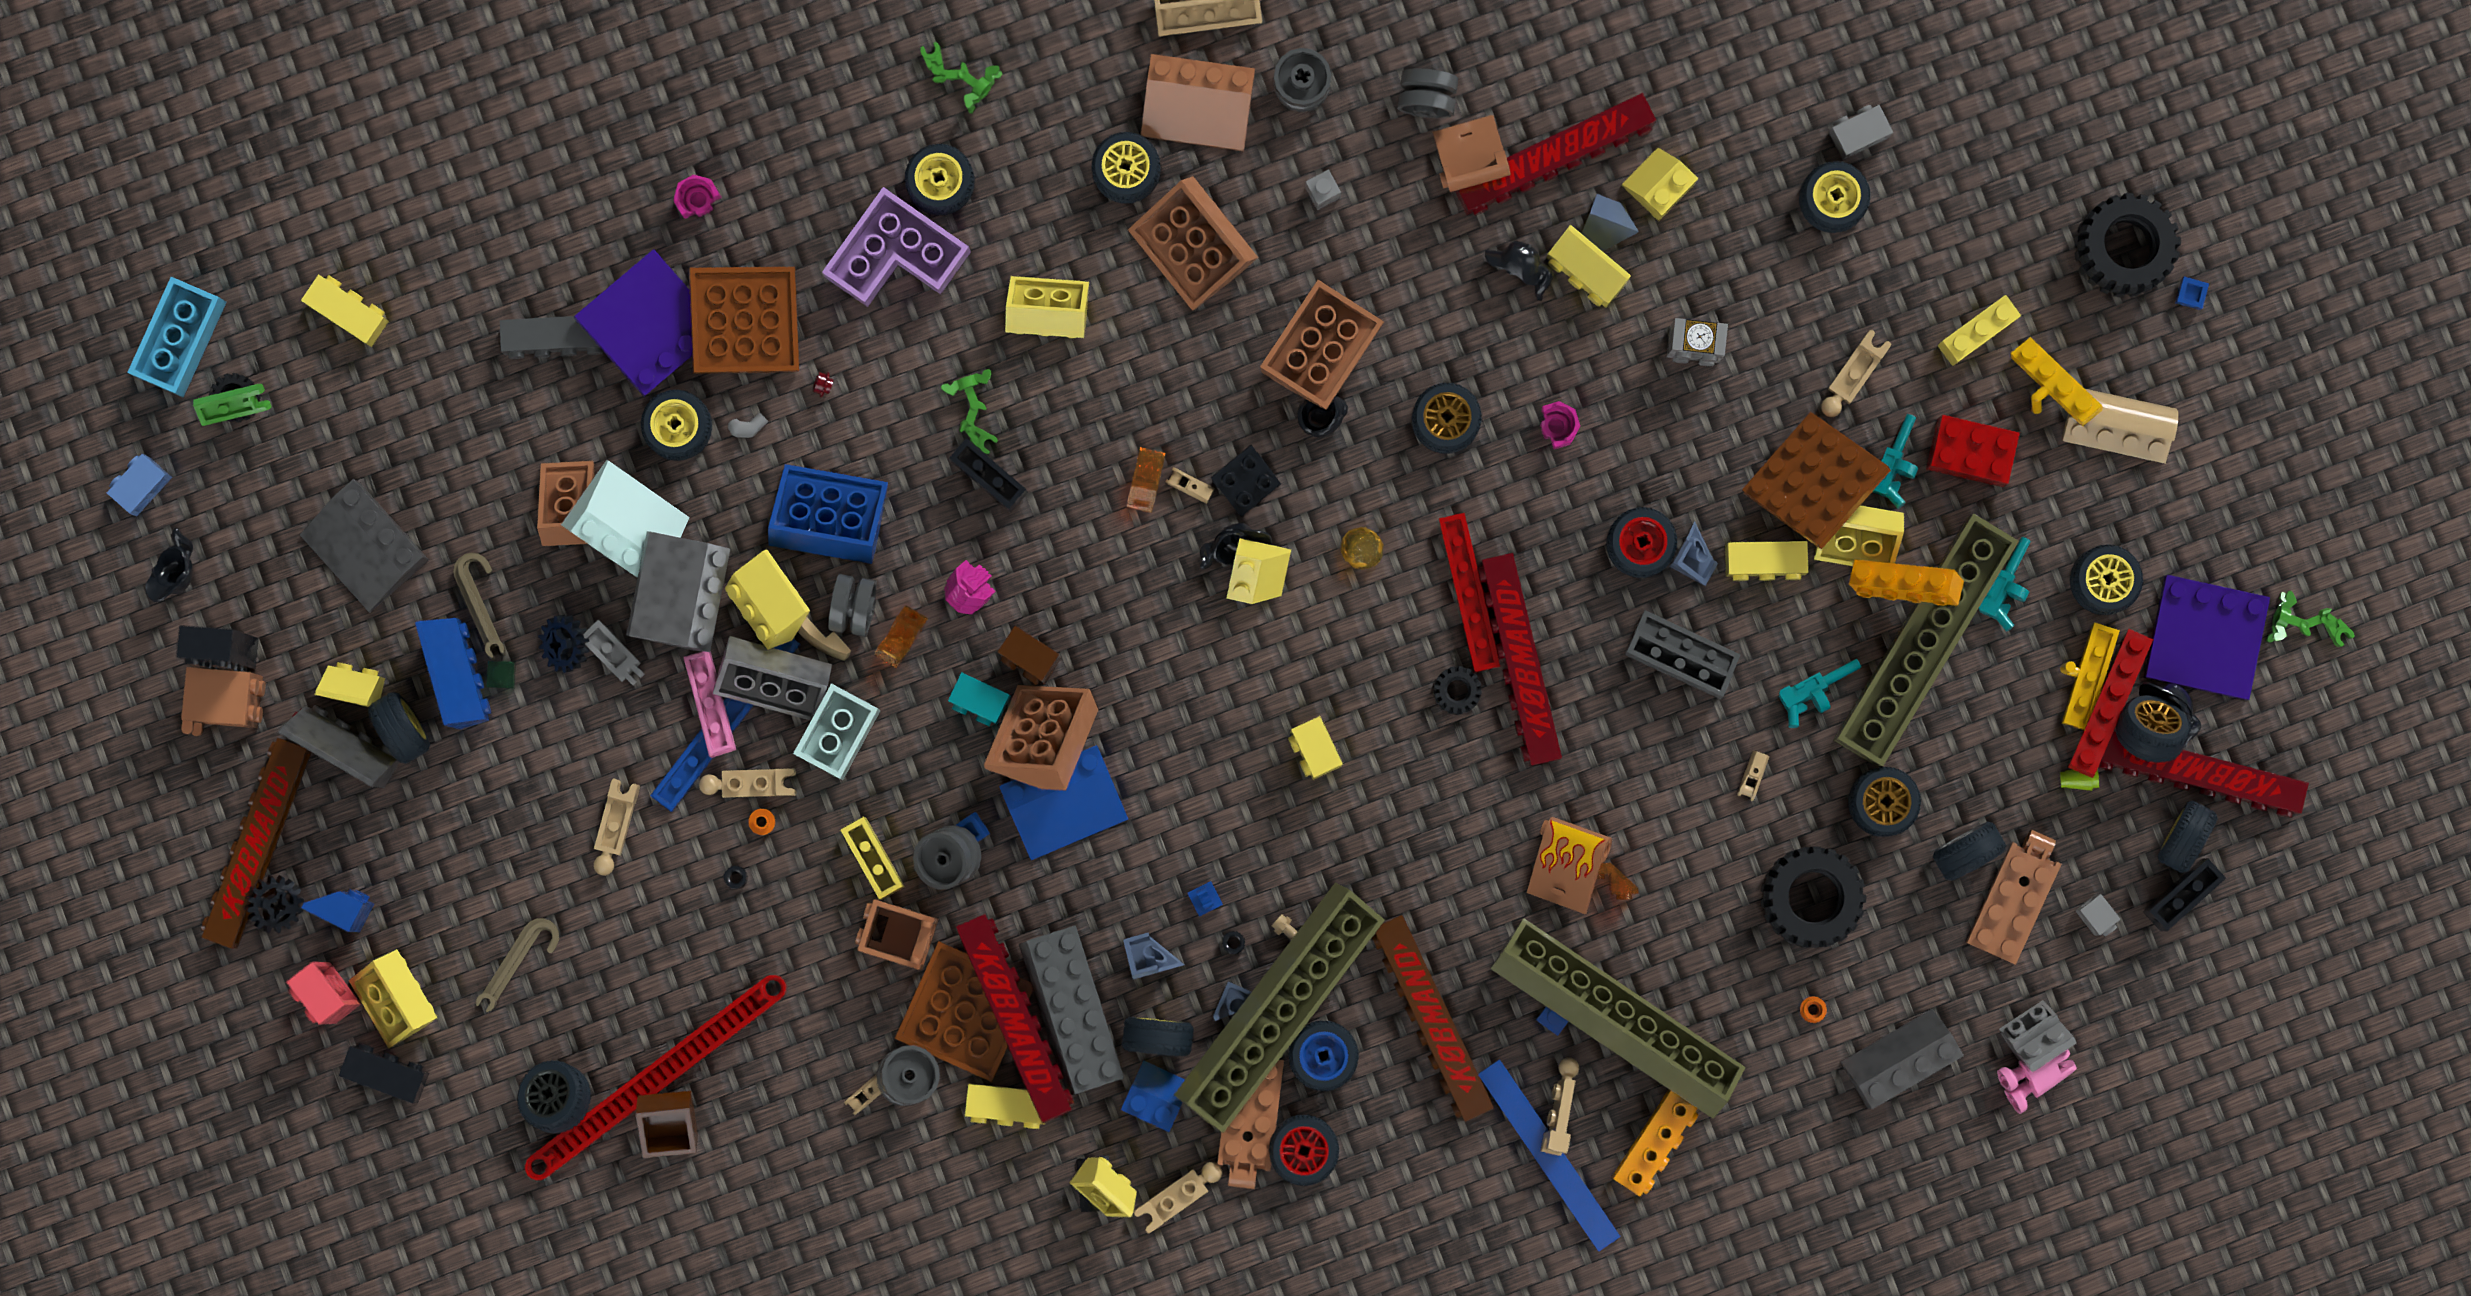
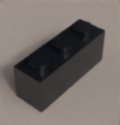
M967 438L949 458L955 466L1010 512L1015 509L1028 493L1025 487Z
M2209 858L2200 859L2188 872L2150 904L2143 913L2160 932L2168 931L2221 884L2226 877Z
M359 1043L358 1046H349L338 1075L339 1077L412 1104L419 1102L429 1076V1072L423 1070V1065L413 1061H409L408 1065L398 1061L399 1056L384 1052L383 1055L373 1052L374 1047L364 1043Z

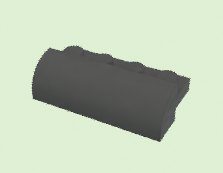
M1646 610L1643 612L1625 651L1626 656L1720 700L1724 697L1733 676V671L1740 658V654Z

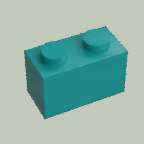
M961 672L948 702L953 704L952 710L965 716L969 711L977 715L976 721L990 727L991 722L998 724L1011 696Z

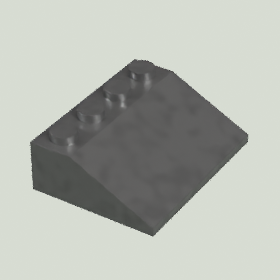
M354 479L326 504L300 534L370 613L429 561L361 483Z
M647 531L626 635L689 650L710 652L730 548Z
M316 705L313 708L303 707L279 730V733L371 787L385 788L400 763L393 757L386 746L383 745L381 749L372 744L373 738L362 732L356 735L349 731L351 728L349 724L338 718L335 722L326 717L328 712Z

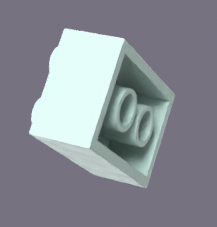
M831 684L793 754L843 780L881 710Z

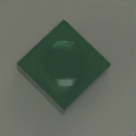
M488 661L487 688L515 689L516 662Z

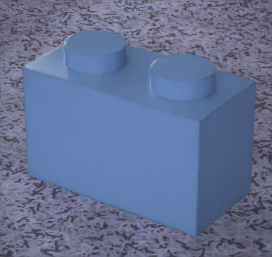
M144 454L135 456L128 463L127 467L129 469L110 483V489L107 492L129 514L136 517L172 478L157 463Z

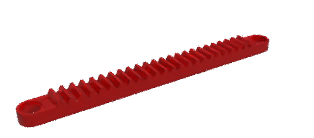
M769 975L763 978L586 1113L584 1119L577 1126H574L569 1131L560 1133L531 1155L525 1164L527 1175L534 1180H543L552 1175L635 1112L638 1096L661 1092L780 1001L787 992L786 981L778 975ZM772 980L779 982L781 990L776 996H771L766 991L768 982ZM537 1159H541L546 1163V1171L543 1174H536L532 1169V1164Z

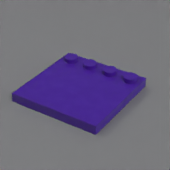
M654 249L574 316V319L643 397L692 357L690 289Z
M2165 575L2152 635L2153 642L2149 649L2144 678L2169 684L2175 683L2179 686L2242 700H2250L2270 597Z

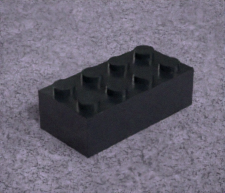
M179 625L176 658L185 660L184 664L205 669H224L247 672V669H256L257 637L234 629Z

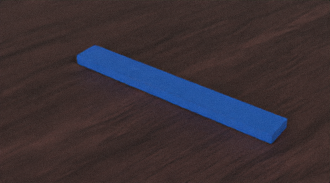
M793 639L774 648L794 654L801 644ZM725 697L724 704L733 733L754 705ZM702 729L650 795L671 812H673L713 760V758L709 757Z
M1500 1059L1478 1073L1492 1097L1596 1249L1600 1251L1621 1237L1565 1154L1562 1153L1559 1156L1541 1151L1543 1134L1548 1132V1129Z

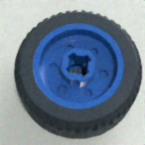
M1315 1021L1305 1025L1289 1047V1064L1293 1074L1303 1085L1313 1090L1330 1091L1343 1086L1354 1075L1358 1065L1359 1052L1355 1039L1346 1028L1335 1022ZM1321 1051H1327L1329 1056L1328 1059L1324 1061L1320 1060L1318 1056Z

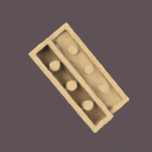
M1154 0L1159 36L1262 23L1260 0Z
M2089 389L2085 390L2103 406V410L2083 427L2068 413L2061 438L2062 441L2165 464L2171 443L2175 440L2178 426V410L2175 408Z

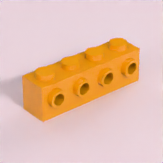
M1854 560L1849 585L1861 597L1908 600L1913 603L1927 602L1940 606H1958L1964 580L1954 569Z
M1668 1089L1611 1178L1638 1196H1641L1642 1193L1648 1194L1655 1183L1652 1179L1657 1170L1662 1172L1670 1160L1666 1156L1672 1148L1676 1150L1684 1139L1681 1133L1686 1126L1691 1127L1699 1115L1696 1113L1698 1108Z

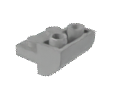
M2044 1000L1999 1029L2019 1061L2022 1060L2031 1072H2034L2076 1044L2074 1036L2059 1021L2057 1014Z

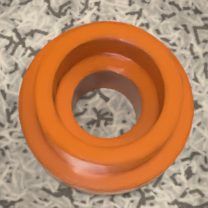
M757 809L749 817V827L755 834H769L775 827V817L767 809ZM760 817L766 819V825L763 827H759L757 824V820Z
M1807 997L1800 1005L1802 1018L1810 1023L1820 1022L1824 1019L1827 1012L1825 1002L1819 997ZM1812 1004L1817 1007V1013L1811 1015L1808 1011L1809 1006Z

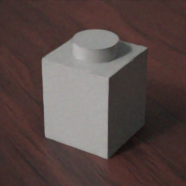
M1329 170L1309 179L1305 183V188L1317 210L1341 197V191Z
M2095 894L2075 910L2094 936L2103 934L2105 937L2117 928L2115 923L2121 920L2101 894Z

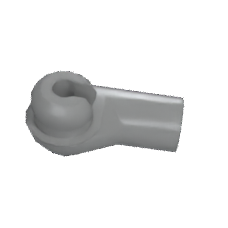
M758 413L750 422L739 421L738 419L731 420L728 424V429L731 435L735 437L752 438L769 421L762 414Z

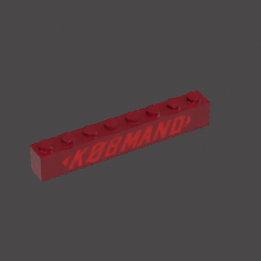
M1638 94L1507 157L1511 175L1455 192L1466 215L1474 213L1475 216L1487 211L1489 209L1488 205L1496 201L1498 205L1510 200L1512 198L1511 194L1519 190L1521 193H1525L1535 187L1534 183L1542 179L1547 182L1559 176L1558 172L1565 168L1570 171L1583 164L1581 160L1590 156L1592 159H1596L1604 155L1606 148L1613 145L1615 148H1619L1629 142L1628 138L1638 134L1641 137L1650 133L1653 130L1652 126L1655 125L1657 120L1644 94Z
M1509 553L1483 559L1481 567L1477 568L1481 583H1486L1488 591L1483 593L1486 607L1492 608L1494 618H1490L1493 634L1498 633L1500 643L1496 644L1499 659L1504 658L1506 669L1502 670L1505 685L1510 684L1512 695H1508L1510 708L1512 711L1516 710L1518 720L1514 721L1517 736L1523 737L1524 746L1520 747L1523 761H1528L1530 767L1562 759L1561 750L1514 555Z
M2113 732L2098 768L2111 771L2113 767L2123 769L2122 774L2132 777H2138V774L2149 776L2148 781L2164 784V780L2173 782V787L2189 791L2190 787L2200 789L2199 794L2215 798V795L2219 794L2226 796L2225 801L2241 804V801L2251 803V808L2266 811L2267 807L2277 810V815L2292 818L2293 814H2302L2309 785L2308 782L2182 750L2177 758L2168 762L2145 761L2128 752L2119 742L2116 732Z
M983 914L956 926L962 944L1041 1123L1044 1124L1071 1112L1070 1105L1074 1103L1068 1088L1062 1089L1059 1080L1063 1079L1062 1073L1057 1064L1053 1066L1048 1056L1052 1055V1051L1047 1040L1041 1041L1038 1031L1042 1029L1036 1015L1031 1017L1027 1007L1031 1006L1026 992H1020L1016 983L1020 981L1015 967L1009 968L1005 960L1010 956L1004 943L998 944L994 934L999 933L993 918L988 920L986 914Z

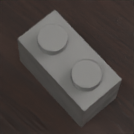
M1867 105L1857 111V116L1851 119L1844 116L1833 122L1834 127L1829 131V134L1842 160L1890 138L1893 134L1880 105L1873 108L1871 105Z

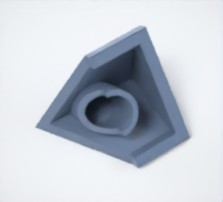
M1597 194L1581 234L1603 252L1639 231L1621 203Z
M1694 521L1669 567L1706 586L1718 563L1713 560Z
M1149 933L1123 939L1133 979L1185 965L1151 938Z
M1228 982L1213 1015L1214 1020L1216 1021L1235 1014L1252 992Z

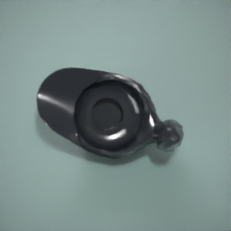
M1513 241L1504 251L1485 250V259L1491 266L1505 269L1508 274L1518 276L1527 285H1535L1537 300H1543V294L1552 282L1553 270L1541 262L1535 248L1530 244Z
M1245 523L1229 525L1219 532L1214 541L1202 545L1200 549V568H1210L1214 560L1226 565L1234 564L1240 538L1271 545V536L1264 531L1252 530Z
M174 528L171 534L174 545L160 554L157 564L152 568V574L146 582L145 592L153 602H160L170 594L183 593L192 580L193 567L190 557L193 552V544L187 537L181 534L178 528Z
M2149 682L2141 684L2139 696H2157L2166 699L2178 706L2187 716L2190 722V735L2184 746L2186 748L2187 743L2201 729L2200 720L2193 714V703L2190 695L2175 683L2168 684L2163 688Z

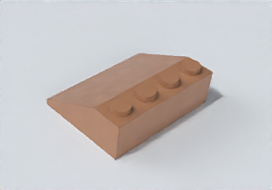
M1151 54L1141 136L1150 139L1244 152L1255 68Z
M1194 177L1181 180L1128 229L1192 311L1241 274L1258 258Z
M1317 280L1261 364V372L1283 387L1327 410L1384 324V321Z
M1017 685L985 761V769L1040 789L1066 791L1098 712L1090 689Z

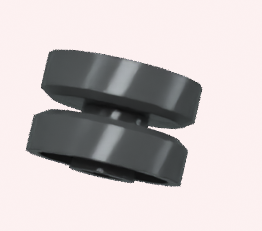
M1306 48L1290 50L1283 55L1275 66L1273 83L1276 97L1282 105L1292 111L1307 112L1316 109L1324 103L1329 94L1331 71L1325 58L1313 49ZM1299 78H1305V79L1307 80V82H1306V83H1303L1302 80H1298V79H1299Z
M1413 68L1402 71L1400 86L1406 91L1399 94L1397 108L1399 111L1426 118H1449L1454 116L1456 101L1450 96L1457 92V76L1432 69Z
M838 575L830 607V631L843 633L847 629L851 618L850 630L852 634L867 637L875 611L876 580L862 578L855 592L853 576Z
M950 825L944 826L921 838L915 847L913 862L919 878L924 883L935 889L942 890L950 889L974 876L980 867L982 856L980 845L971 832L966 828Z
M915 1045L902 1046L888 1053L879 1063L876 1072L877 1086L882 1096L890 1103L899 1106H913L928 1099L936 1090L940 1079L939 1066L934 1056L926 1049ZM908 1071L912 1074L909 1080L905 1078V1073Z

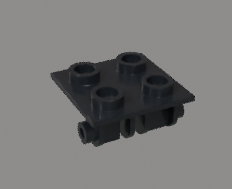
M1252 445L1248 446L1210 477L1213 484L1220 489L1240 517L1281 485V482Z

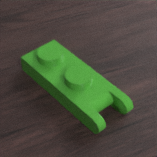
M255 384L193 400L194 409L202 426L267 411L272 407L269 400L258 402L256 395L265 391L263 384Z

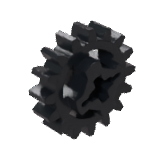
M564 614L547 619V625L541 626L544 634L538 636L539 639L543 640V644L538 647L539 649H544L545 652L541 657L542 659L548 658L547 666H555L556 672L563 671V673L581 668V663L587 661L584 653L590 652L585 647V643L590 641L588 638H584L587 630L586 628L580 629L581 621H573L572 615L565 616Z
M268 875L267 882L258 879L259 887L250 886L253 894L252 896H245V899L250 901V905H246L244 909L247 912H252L248 915V920L251 922L255 921L254 926L258 929L263 927V930L267 933L271 932L272 927L277 933H281V926L289 930L291 928L289 923L291 920L299 921L295 916L296 912H303V909L298 904L304 902V898L297 896L301 889L297 886L293 887L294 882L290 879L285 881V877L281 875L276 880L273 876ZM285 890H286V891L288 892V894H289L290 902H288V901L286 900V898H285V897H286V892H285ZM278 901L277 905H273L272 907H270L271 903H276ZM258 906L263 909L262 915L264 918L261 917Z

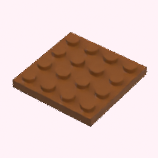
M795 267L689 268L693 374L799 371Z
M1810 412L1746 484L1742 491L1753 501L1822 550L1891 470L1888 465Z
M938 941L895 1039L910 1046L915 1045L924 1048L932 1056L992 1082L1008 1048L1007 1043L967 953ZM1019 977L1020 981L1016 983L1020 992L1025 991L1028 999H1030L1033 992L1031 982Z

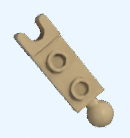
M1873 330L1867 332L1827 389L1834 395L1825 398L1821 404L1822 412L1826 416H1838L1842 410L1841 402L1845 401L1848 404L1852 402L1890 348L1891 343L1889 341L1885 342L1880 348L1872 345V338L1875 335Z
M796 769L722 771V779H718L711 774L703 776L699 782V788L705 795H713L718 790H722L723 798L796 796L797 792L795 789L784 786L785 778L795 776Z
M614 778L610 784L606 806L594 849L602 851V854L595 859L593 867L597 874L603 876L610 874L614 869V861L611 858L612 854L619 856L622 854L633 809L640 790V785L632 784L626 794H622L620 791L621 781Z
M1568 1057L1564 1058L1558 1066L1562 1079L1554 1085L1552 1090L1554 1106L1553 1110L1549 1111L1547 1125L1550 1128L1548 1132L1543 1134L1541 1145L1542 1152L1559 1156L1562 1153L1567 1154L1571 1135L1566 1134L1575 1086V1080H1572V1078L1579 1072L1578 1062Z
M1208 1162L1202 1167L1200 1175H1197L1194 1169H1192L1134 1210L1133 1213L1137 1217L1144 1213L1152 1216V1222L1146 1227V1232L1148 1234L1207 1193L1208 1189L1204 1184L1207 1182L1215 1183L1221 1178V1166L1215 1162Z

